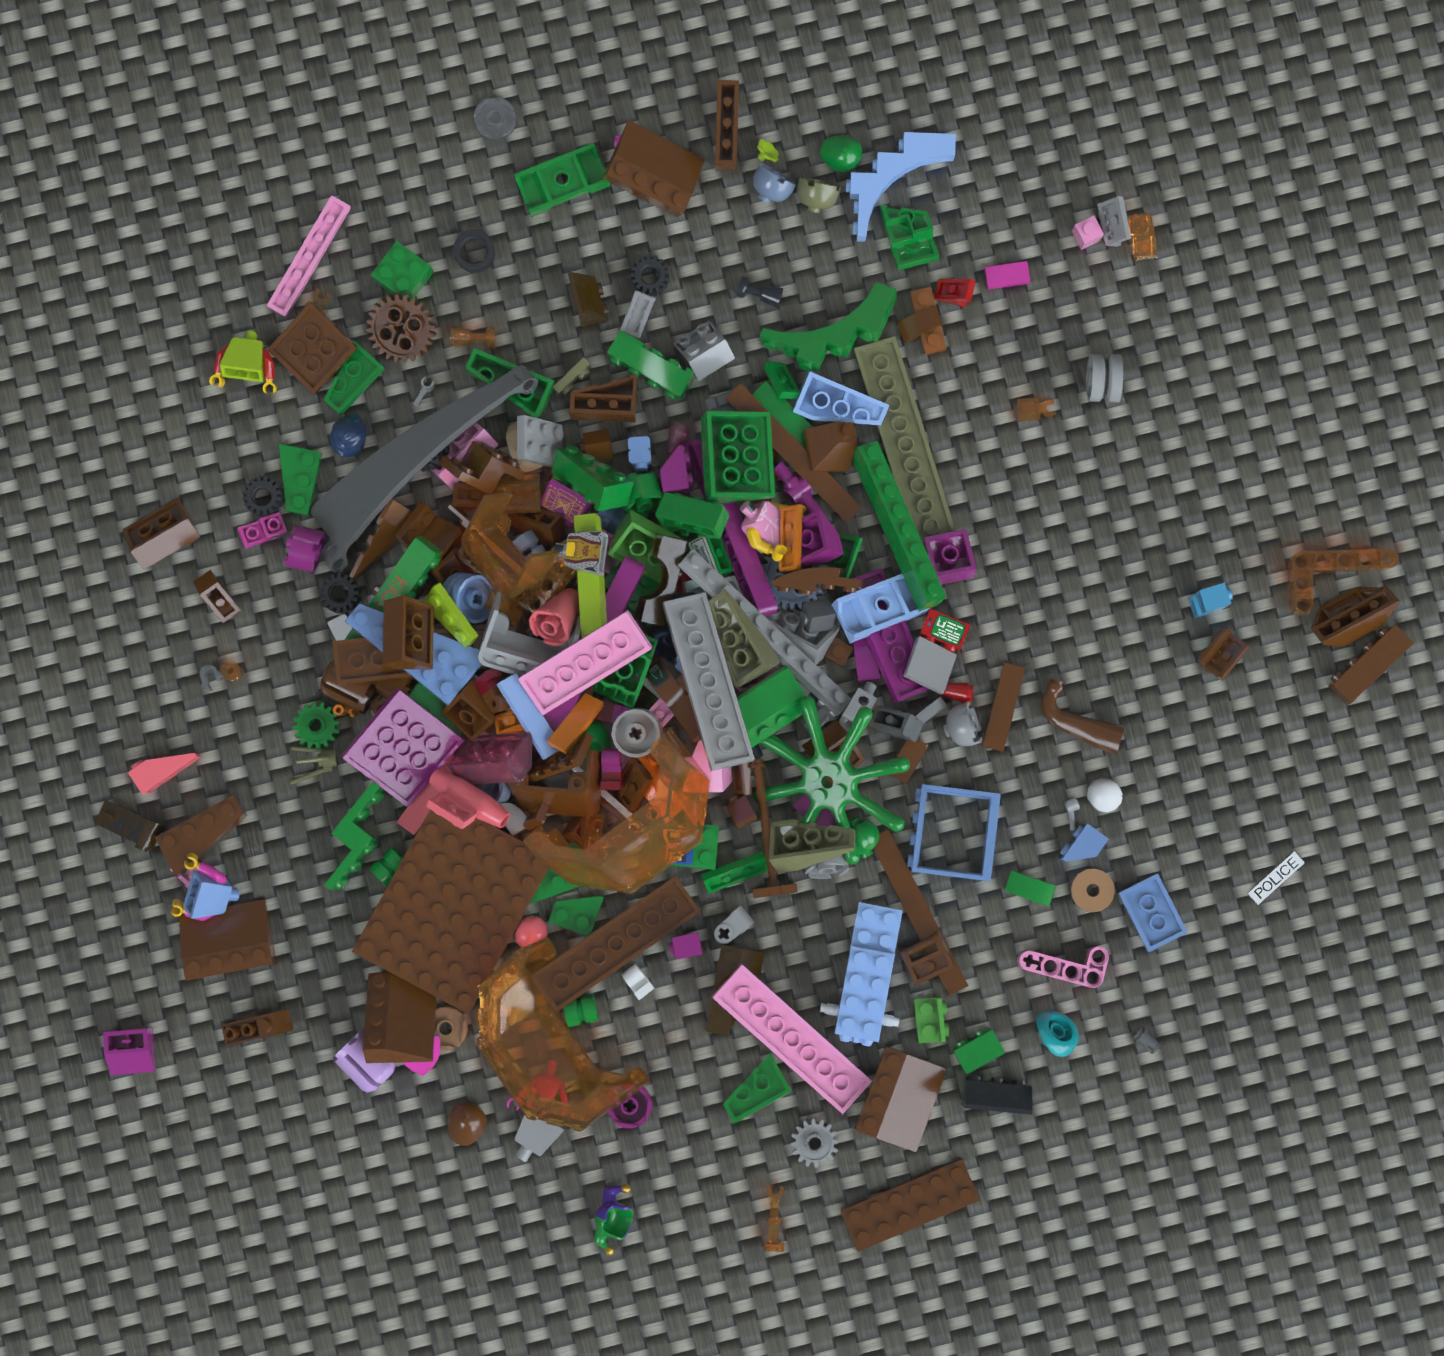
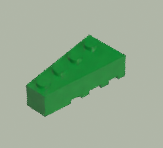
M568 445L565 448L557 449L551 473L564 484L573 485L572 490L575 493L584 494L586 502H594V508L597 511L628 506L634 481L628 479L624 473L612 470L608 464L596 461L592 455L582 453L576 446Z

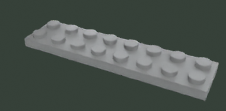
M706 592L663 602L662 606L710 771L754 761L755 758Z

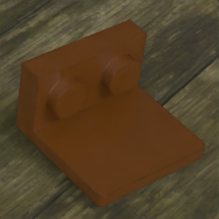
M420 502L395 536L406 549H408L415 537L423 536L443 551L439 558H442L462 530L458 526L436 516L427 504Z

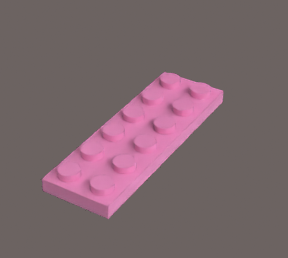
M627 610L526 672L518 680L540 713L544 715L646 653L652 648V645Z

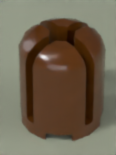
M333 659L323 673V678L320 682L321 692L325 696L365 714L370 708V705L367 703H370L375 696L377 681L337 686Z

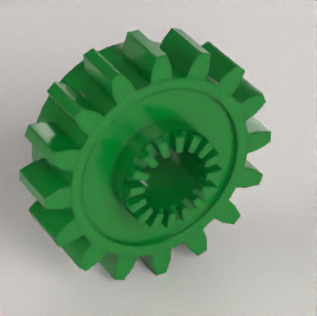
M314 701L312 702V707L304 704V711L297 710L300 716L299 718L293 717L297 725L292 726V729L298 730V733L294 736L295 738H302L300 741L301 745L308 742V748L312 749L316 745V748L320 750L322 744L329 747L330 740L336 741L334 735L340 734L337 726L341 725V722L336 721L338 715L331 713L333 707L329 706L325 709L326 704L323 702L318 707L317 702ZM316 720H320L322 723L319 731H313L312 724Z

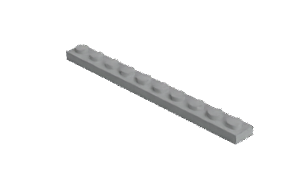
M692 549L678 566L712 598L726 589L770 643L780 663L783 666L787 665L792 674L836 716L839 715L851 701V698L704 558Z

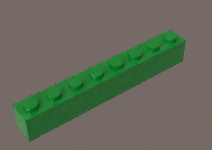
M875 441L859 446L854 452L852 461L917 609L920 612L938 606L946 598L945 592L879 443Z

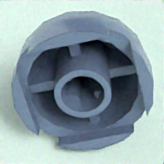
M760 163L753 177L754 188L760 193L758 198L766 203H770L771 200L781 202L789 198L797 184L783 173L776 172L771 169L772 167Z

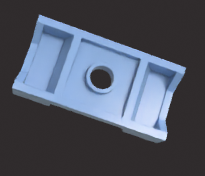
M903 574L856 591V593L838 598L832 603L849 643L868 637L874 632L904 620L908 621L921 616L929 610L918 611ZM879 600L884 601L887 604V610H881L877 602Z

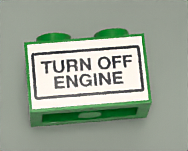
M697 537L687 543L690 551L694 549L721 576L734 571L722 538Z

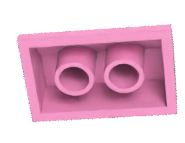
M475 422L448 444L450 446V449H448L449 454L445 456L450 459L454 456L462 460L472 441L480 445L482 442H485L492 446L493 450L499 444L484 428ZM437 464L434 470L431 468V471L452 490L454 483H463V481L457 479L442 465L439 466Z

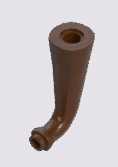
M1051 679L1041 703L1046 719L1055 727L1073 737L1117 756L1125 725L1060 710L1056 700L1057 696L1063 691L1064 682Z

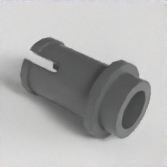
M1138 1027L1132 1034L1134 1042H1139L1151 1054H1154L1161 1046L1160 1042L1147 1033L1146 1028Z

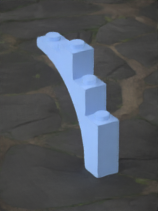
M904 132L903 139H899L898 152L902 153H877V159L872 161V172L876 173L851 172L850 179H846V192H850V199H858V201L854 200V214H858L857 222L853 221V235H857V241L865 242L872 211L881 195L893 182L905 173L920 166L954 160L956 134Z

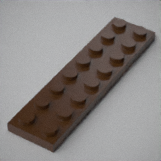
M486 624L472 626L478 637L470 645L471 647L480 649ZM447 629L434 630V633L458 641ZM366 638L332 641L337 686L412 678L404 669L383 665V652ZM482 665L478 670L492 669V668H489V667H486V666Z
M675 876L531 975V978L556 1013L701 911L677 876Z

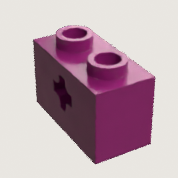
M699 932L672 937L673 942H669L671 956L675 955L676 960L703 954Z

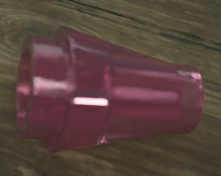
M674 421L673 426H670L665 450L673 453L678 446L683 445L690 435L688 433L690 427Z

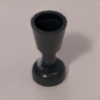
M742 276L736 297L744 298L748 293L761 297V301L778 309L784 288L764 286L763 289L749 285V279Z

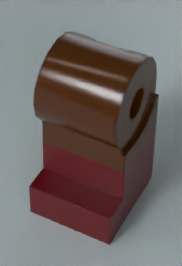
M496 669L485 671L473 681L485 704L493 713L511 708L497 687V684L502 681L500 677L503 673Z

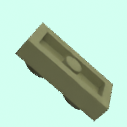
M583 357L553 386L554 392L559 397L563 394L568 395L575 386L573 384L579 379L583 380L590 373L589 369L591 368L590 363Z

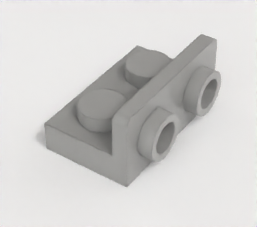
M1117 196L1097 204L1105 245L1118 247L1121 246V242L1131 239L1123 197Z

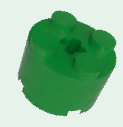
M655 472L640 475L637 473L628 474L626 477L634 481L628 506H623L625 515L629 510L645 518L653 510L656 513L664 495L657 474Z

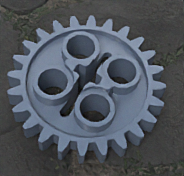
M764 557L768 564L761 565L765 569L764 573L776 599L777 606L782 603V608L786 610L790 605L791 610L795 611L798 605L803 610L804 603L811 602L812 599L819 601L817 594H825L821 589V583H819L818 592L812 591V595L798 594L797 589L791 588L790 592L777 591V586H772V581L786 574L777 573L779 561H774L772 557ZM823 563L813 565L812 568L829 566L822 565Z

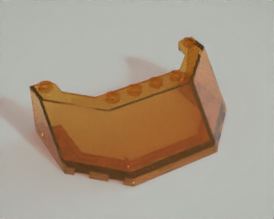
M669 728L651 746V755L660 766L656 797L586 849L570 847L556 827L550 832L544 831L542 826L537 827L523 841L539 861L571 885L633 894L702 843L710 779L673 730Z
M546 937L515 951L478 986L480 1008L477 1009V1025L480 1026L479 1038H477V1048L527 1119L534 1121L538 1119L546 1121L550 1125L567 1126L581 1132L636 1094L651 1080L639 1067H632L624 1074L598 1069L559 1014L554 1012L531 978V975L556 958V949L549 938Z

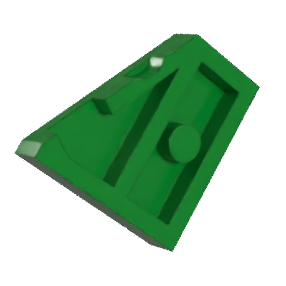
M596 896L556 901L549 923L589 936L592 933L604 897Z

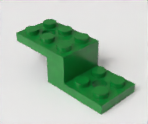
M375 782L370 784L331 833L352 850L324 884L331 891L343 890L350 881L348 878L352 872L356 873L364 864L362 859L367 854L370 856L378 846L376 844L378 839L359 824V821L364 822L371 813L369 811L373 804L377 805L385 796L383 794L384 789Z

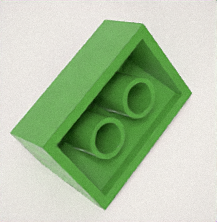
M629 510L618 525L607 554L620 562H623L625 557L629 556L645 564L646 569L643 574L660 583L662 578L661 565L651 555L655 535L658 533L675 538L680 537L638 513Z

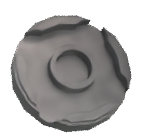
M500 97L484 99L474 111L476 130L481 136L489 140L506 138L513 132L516 126V114L513 106L507 100Z

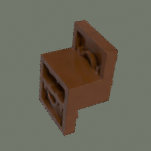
M472 441L462 460L454 456L451 459L443 456L439 462L457 479L490 495L504 472L521 480L525 473L518 467L520 464L509 458L508 454L501 450H498V452L493 450V447L485 442H482L480 445Z

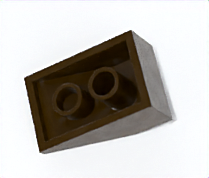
M569 272L568 277L582 329L607 323L606 316L610 314L607 303H602L600 296L604 295L601 282L597 283L594 276Z

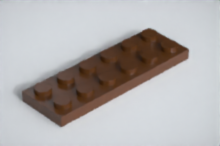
M961 1158L845 1207L840 1211L856 1250L859 1252L978 1202L980 1199Z

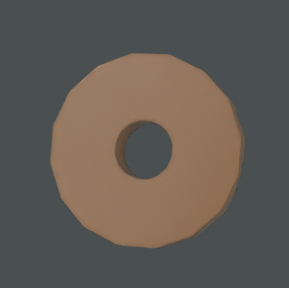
M1095 868L1086 869L1078 873L1070 888L1071 898L1075 905L1088 912H1098L1107 908L1113 901L1115 894L1114 883L1110 876L1104 871ZM1090 884H1095L1098 887V894L1094 897L1087 894V887Z
M450 1006L437 1008L435 1035L439 1034L440 1050H452L460 1046L468 1033V1022L464 1014ZM443 1022H448L452 1026V1031L448 1035L440 1031V1026Z

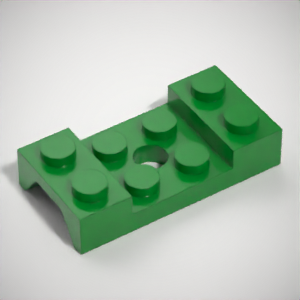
M594 143L514 174L531 218L550 211L553 206L588 192L592 194L610 187V182L602 179L604 168ZM558 175H567L568 181L565 184L557 183L556 178Z

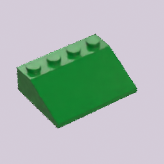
M706 411L701 417L705 502L732 503L775 498L770 412Z

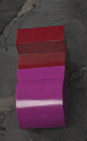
M600 700L604 703V707L594 720L614 724L618 716L631 708Z
M617 748L602 749L601 790H621L623 788L622 753Z

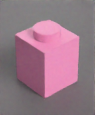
M1095 216L1075 224L1072 229V233L1081 250L1101 241L1104 235Z

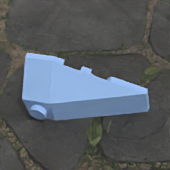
M807 371L793 412L816 421L881 425L889 405Z

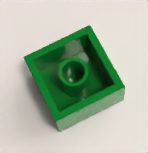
M396 241L372 272L371 277L392 295L395 296L396 293L400 292L403 298L406 293H409V299L412 300L434 271L428 263Z

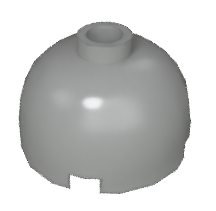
M970 702L953 707L947 715V724L944 725L946 736H951L952 740L960 746H973L982 743V737L978 738L977 732L981 731L979 720L974 708L969 709Z
M844 854L806 867L805 874L808 873V876L814 879L831 878L829 874L838 873V876H842L847 873L849 865L845 860Z

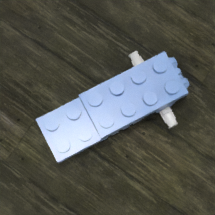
M858 903L839 1005L821 1003L820 1012L837 1016L834 1033L839 1034L840 1041H853L855 1043H862L865 1046H871L873 1041L879 1042L882 1025L898 1027L900 1018L884 1014L902 910Z

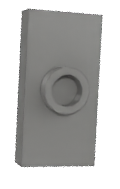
M635 290L620 331L641 338L656 298Z

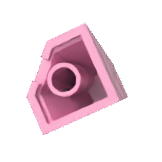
M700 739L680 785V791L723 792L733 781L731 767L711 772L704 746Z

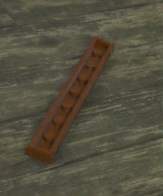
M741 383L725 398L737 412H768ZM770 414L772 447L847 523L862 507L828 472H811L807 451Z
M888 829L879 833V841L874 847V851L920 941L931 937L932 933L940 931L891 833ZM944 939L956 967L938 976L948 996L968 987V984ZM936 944L925 949L927 955L939 950Z

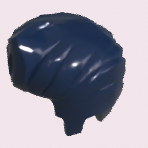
M354 413L349 417L339 419L332 426L330 434L331 447L342 458L358 456L366 443L367 428L359 414Z
M666 622L665 627L657 625L651 634V638L658 640L654 653L659 657L666 658L667 661H672L677 654L668 623Z

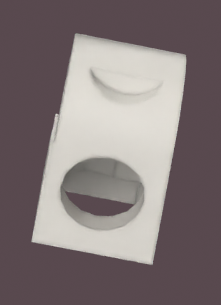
M633 964L621 974L638 1000L655 988L636 964Z

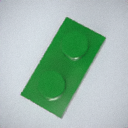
M767 361L763 368L778 397L796 400L800 392L785 363Z

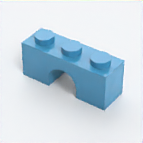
M1225 583L1199 590L1195 595L1188 598L1194 618L1218 612L1230 605V600L1233 599L1232 592L1229 587H1226Z

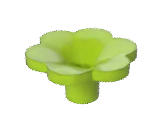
M760 139L757 146L760 151L758 154L759 160L764 161L767 159L776 162L779 156L778 151L774 149L772 143Z

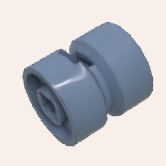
M532 530L520 535L509 544L514 554L520 556L519 561L526 571L538 566L549 557L545 548L542 545H538L539 540Z

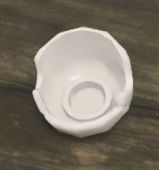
M1099 778L1094 780L1088 787L1087 798L1098 811L1111 812L1116 810L1122 802L1123 794L1120 787L1110 779Z

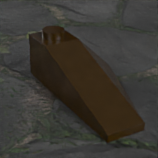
M721 945L713 994L740 964H743L751 973L759 978L765 952ZM712 998L706 1032L728 1035L736 1018Z

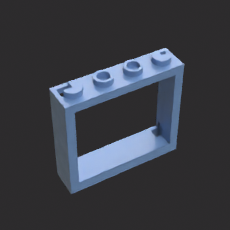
M922 784L920 789H916L915 801L919 803L918 811L914 810L912 823L916 824L915 832H911L910 845H914L913 854L908 855L907 867H911L910 872L991 881L1001 794ZM927 793L989 800L981 874L919 866Z

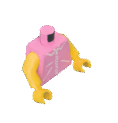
M749 500L745 501L740 507V510L746 515L741 528L746 534L750 546L761 554L771 553L774 561L782 560L783 555L787 552V548L784 545H778L780 541L781 507L788 505L770 501L752 504ZM801 505L802 513H804L806 511L805 506Z

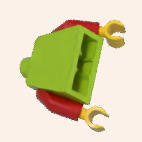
M246 331L244 338H232L230 343L225 345L216 354L213 369L215 375H212L209 379L211 385L214 386L215 379L219 378L218 387L222 388L225 384L223 377L263 382L266 379V383L263 385L264 393L267 394L266 387L268 385H272L273 394L276 393L277 387L272 380L275 378L274 362L269 351L264 349L263 342L257 340L258 335L256 332Z

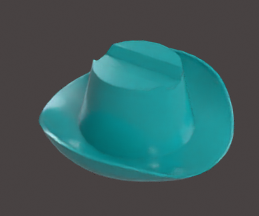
M1054 1010L1042 1011L1036 1015L1039 1036L1050 1052L1058 1057H1065L1071 1054L1079 1041V1033L1074 1022L1066 1015Z

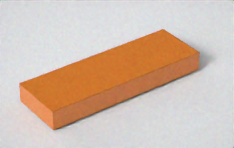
M801 505L781 507L780 544L787 548V552L783 555L782 560L779 561V572L785 573L801 570Z
M585 693L547 741L548 745L567 754L602 710L604 703Z

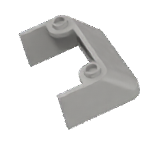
M497 592L487 619L478 660L486 667L510 674L517 673L518 676H522L578 641L581 630L580 616H577L571 635L563 645H548L543 640L508 630L509 618L506 614L499 612L501 592Z

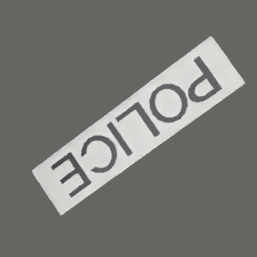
M1294 851L1248 894L1259 905L1305 862Z

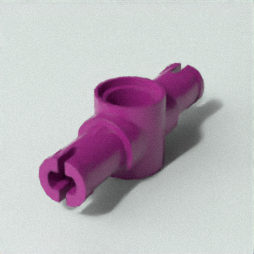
M783 462L774 468V473L784 483L783 487L785 489L783 491L786 497L794 505L805 506L809 514L817 510L824 512L812 498V488L804 478L794 476Z

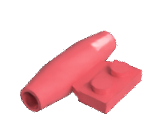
M441 769L435 770L431 775L429 783L439 793L428 800L426 807L450 821L454 826L463 829L472 823L475 818L499 828H503L508 822L510 813L494 798L468 781Z

